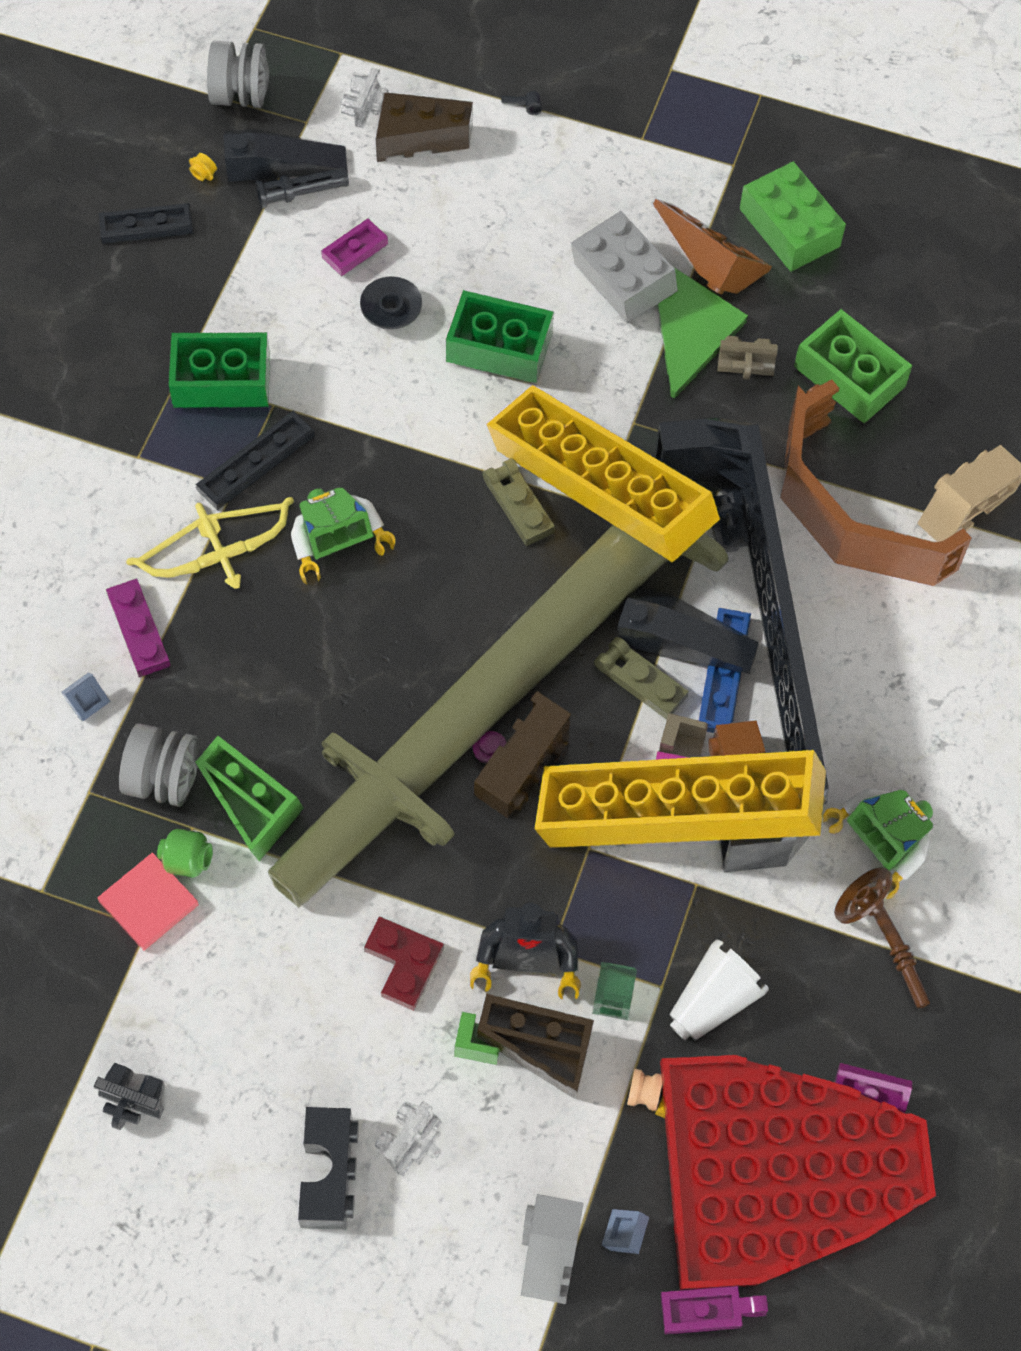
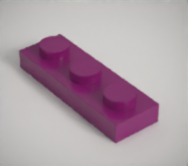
M136 578L107 588V596L138 677L170 667L167 653L138 579Z

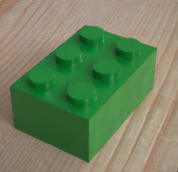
M463 290L446 337V362L537 384L553 334L554 311Z
M267 332L172 333L169 391L173 408L269 407L270 348Z

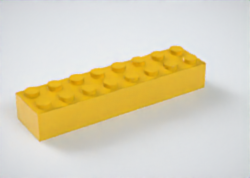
M534 385L530 386L486 424L498 452L509 459H514L523 468L671 562L676 560L720 520L712 492Z
M814 750L544 766L534 829L550 848L820 836L826 770Z

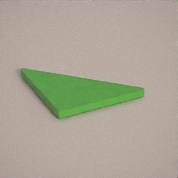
M676 268L678 291L657 304L661 336L665 350V362L670 382V394L674 399L720 351L721 340H725L727 336H734L746 324L748 315Z

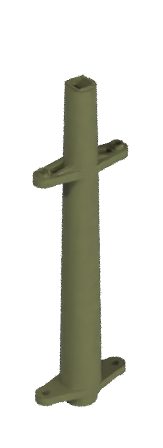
M612 525L377 762L336 733H331L322 741L324 748L322 755L331 765L336 767L339 764L352 775L355 782L268 870L274 888L299 908L312 898L396 818L419 829L422 837L431 845L435 846L438 843L445 846L454 837L453 829L439 814L424 803L419 796L668 559ZM706 533L681 554L716 572L720 571L729 560L725 549Z

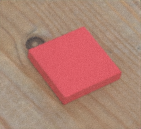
M153 853L97 897L99 903L143 951L199 906L198 901L173 874L165 871L162 862Z

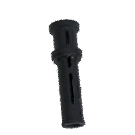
M341 167L291 179L289 176L283 175L280 176L279 180L265 183L259 180L255 182L259 204L261 208H266L267 204L284 200L286 203L292 202L295 196L343 186L347 187L349 186V179L346 168Z

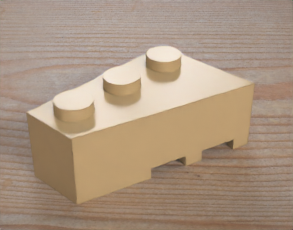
M1001 445L990 452L987 450L983 451L974 462L970 464L965 462L954 474L950 476L947 473L938 480L934 487L937 491L917 524L937 542L952 536L960 528H964L967 532L974 526L971 519L983 511L989 514L1017 490L1021 483V463Z

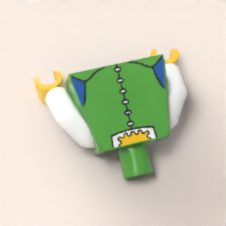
M336 488L326 493L322 489H314L309 493L308 500L300 503L302 514L295 519L291 538L297 559L302 561L299 571L303 583L307 584L305 573L309 570L316 572L318 581L321 578L318 565L311 560L313 555L315 559L329 555L372 538V532L376 536L375 551L379 555L383 556L385 552L380 542H388L391 549L394 550L395 536L391 532L383 530L384 523L369 500L350 495L343 488Z
M868 788L844 802V807L840 810L828 808L823 814V823L830 818L838 819L837 823L829 827V833L836 834L842 830L843 820L848 817L846 821L882 865L889 871L895 870L892 874L893 891L886 897V899H891L899 889V882L903 878L907 880L926 860L930 846V840L927 835L933 829V823L930 820L933 810L931 805L925 800L915 803L904 790L889 792L887 790Z

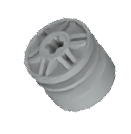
M213 40L209 49L207 66V89L210 104L231 106L235 93H238L241 106L247 107L251 94L253 107L261 108L269 81V65L266 58L265 45L256 43L252 53L250 44L243 43L240 55L236 56L233 42Z
M141 723L136 724L127 739L120 765L119 790L121 794L145 799L148 798L155 786L157 802L164 803L168 799L170 805L183 806L194 783L198 769L195 763L199 755L198 737L185 734L182 738L180 732L172 731L164 743L162 728Z

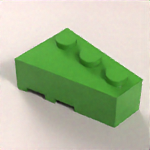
M217 736L195 763L241 834L246 845L260 862L304 807L294 794L221 737Z

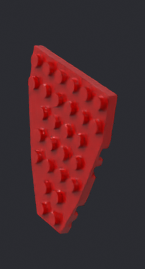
M738 1055L662 1058L660 1061L680 1290L756 1286L863 1241L936 1196L927 1121L911 1113L905 1114L895 1106L884 1101L880 1103L862 1095L861 1091L849 1086L806 1074L801 1076L783 1071L781 1067L770 1064L768 1066L758 1064Z

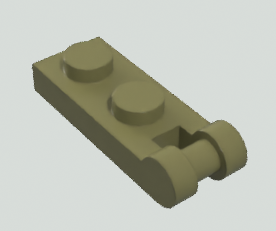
M510 458L502 462V466L494 469L491 467L482 472L487 486L526 546L555 533L554 524L521 475L514 459ZM508 478L511 483L503 486L500 481Z
M615 637L608 645L609 650L606 653H600L594 660L595 666L602 673L666 720L668 713L673 714L688 697L689 691L633 651L620 637ZM618 658L626 663L622 668L615 664Z

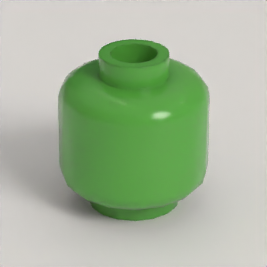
M184 829L172 830L166 839H161L157 850L158 859L162 860L163 868L167 873L191 878L197 877L202 871L208 870L213 855L212 844L208 843L203 833Z

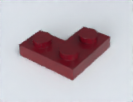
M379 916L364 946V952L394 964L381 991V997L414 1011L444 950V944Z

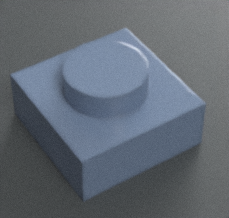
M89 672L61 692L81 721L86 720L111 702L93 674Z
M612 1209L602 1246L610 1251L639 1254L649 1217L639 1211Z

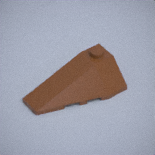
M655 199L653 202L654 207L698 274L709 281L707 286L719 294H723L724 291L737 294L770 271L772 266L744 247L739 248L727 242L726 239L728 237L703 226L704 223L676 205L659 199Z

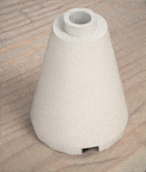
M718 939L709 947L669 1014L674 1020L670 1026L684 1040L689 1036L694 1040L699 1039L763 997L769 991L766 984L761 987L756 984L760 976L731 948L727 953L719 949L723 942Z

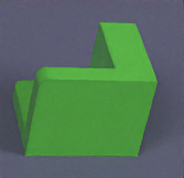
M462 1012L454 1047V1057L497 1065L499 1048L491 1047L477 1038L479 1023H476V1014Z

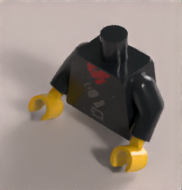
M533 902L526 903L521 908L509 907L506 908L502 919H496L482 931L476 961L479 963L470 972L471 989H473L474 981L477 978L486 979L485 992L490 990L491 972L488 968L489 965L493 964L492 968L556 975H560L562 971L564 976L560 980L558 996L560 999H563L565 987L570 986L575 990V1000L578 998L581 981L575 976V971H578L577 940L564 925H560L556 912L542 910L540 905Z

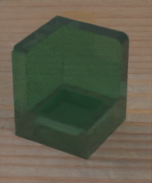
M601 962L592 1014L628 1021L637 973L635 968Z

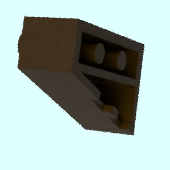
M384 92L375 138L377 162L386 161V157L403 154L404 158L414 157V153L430 150L432 154L469 149L473 129V102Z
M538 691L531 699L533 709L526 720L523 722L519 718L512 726L516 732L504 747L499 745L474 781V796L506 818L514 810L520 811L530 797L528 792L535 784L538 786L542 784L544 766H550L555 759L561 760L570 747L568 739L571 713Z
M486 994L478 1025L477 1038L491 1047L499 1048V1052L575 1099L594 1020Z

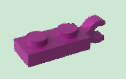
M738 1286L661 1292L665 1334L742 1328V1316L761 1317L766 1316V1312H768L766 1295L739 1298Z

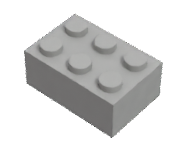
M619 211L571 242L576 267L627 324L678 291L675 268L622 211Z

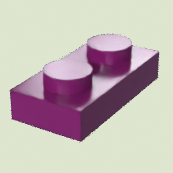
M367 218L322 249V259L342 277L388 245V236Z
M843 1063L839 1064L835 1083L861 1091V1094L880 1103L884 1101L895 1106L899 1111L906 1112L912 1091V1081Z

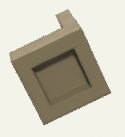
M668 713L659 752L689 758L700 757L708 723Z

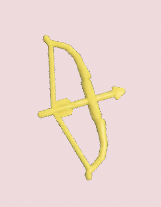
M288 497L280 504L209 515L203 504L198 502L195 508L200 517L199 519L139 558H128L126 564L129 566L136 565L153 577L172 578L198 573L200 568L203 569L221 562L228 577L225 579V582L234 589H238L240 587L241 575L235 574L228 559L246 552V550L252 552L264 543L274 539L286 526L288 509L293 504L294 499ZM281 510L279 521L271 530L251 539L238 541L222 547L217 536L221 530L218 519ZM197 527L202 537L210 538L215 551L204 554L196 560L170 569H156L144 563Z

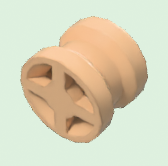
M634 1069L627 1105L636 1106L637 1104H643L649 1110L656 1111L662 1087L661 1074L656 1073L650 1076L645 1075L640 1069Z

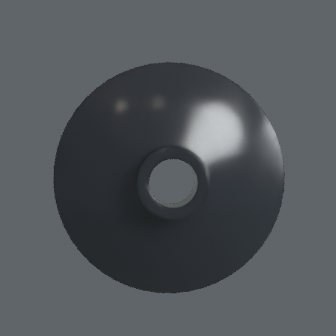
M382 277L368 284L363 290L360 297V308L365 319L372 325L382 329H399L411 324L419 316L422 309V297L420 291L412 282L401 277Z

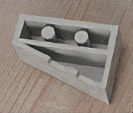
M537 1194L535 1206L527 1204L522 1245L528 1246L521 1296L566 1304L583 1202Z

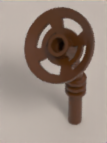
M874 868L858 877L843 892L835 906V918L842 924H849L867 915L874 917L892 949L890 956L895 957L893 963L898 964L896 970L902 972L917 1009L929 1005L930 1001L916 971V959H912L914 957L913 952H908L911 949L910 945H905L883 906V900L892 885V874L887 868ZM877 881L876 886H868L869 884ZM851 904V906H850V913H851V914H848V915H847V911H848L849 905Z

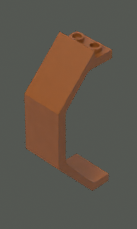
M832 379L823 385H814L807 393L798 385L789 424L780 499L836 564L930 586H935L957 572L972 539L964 528L943 541L932 542L858 523L847 515L804 465L801 458L803 439L831 423V419L827 415L835 408L836 402L832 399V396L839 392L840 388Z

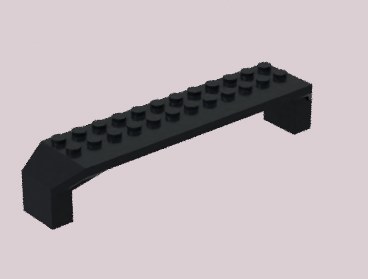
M723 418L659 423L655 459L692 481L706 482L724 495L738 491L750 540L748 552L785 751L814 750L825 768L759 424ZM827 775L825 777L823 805L828 803L829 785ZM810 836L719 840L724 873L787 866Z

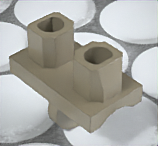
M727 336L720 343L717 371L743 373V380H750L751 374L774 376L778 345L771 344L770 339L758 338L752 343L742 342L737 336Z

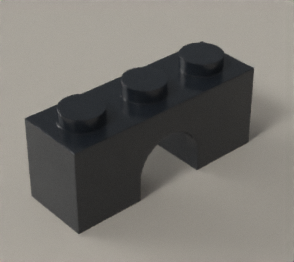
M306 1107L303 1142L305 1152L322 1154L328 1157L332 1162V1168L329 1174L320 1181L301 1182L298 1213L300 1228L346 1230L347 1218L354 1217L355 1197L354 1195H348L349 1180H356L357 1157H350L351 1143H358L359 1120H353L351 1108Z

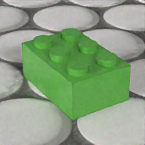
M794 161L743 186L740 203L741 212L790 272L841 246L846 226L845 222Z
M840 309L799 345L794 367L816 385H823L832 379L840 388L839 392L834 394L832 398L865 424L906 387L912 365Z

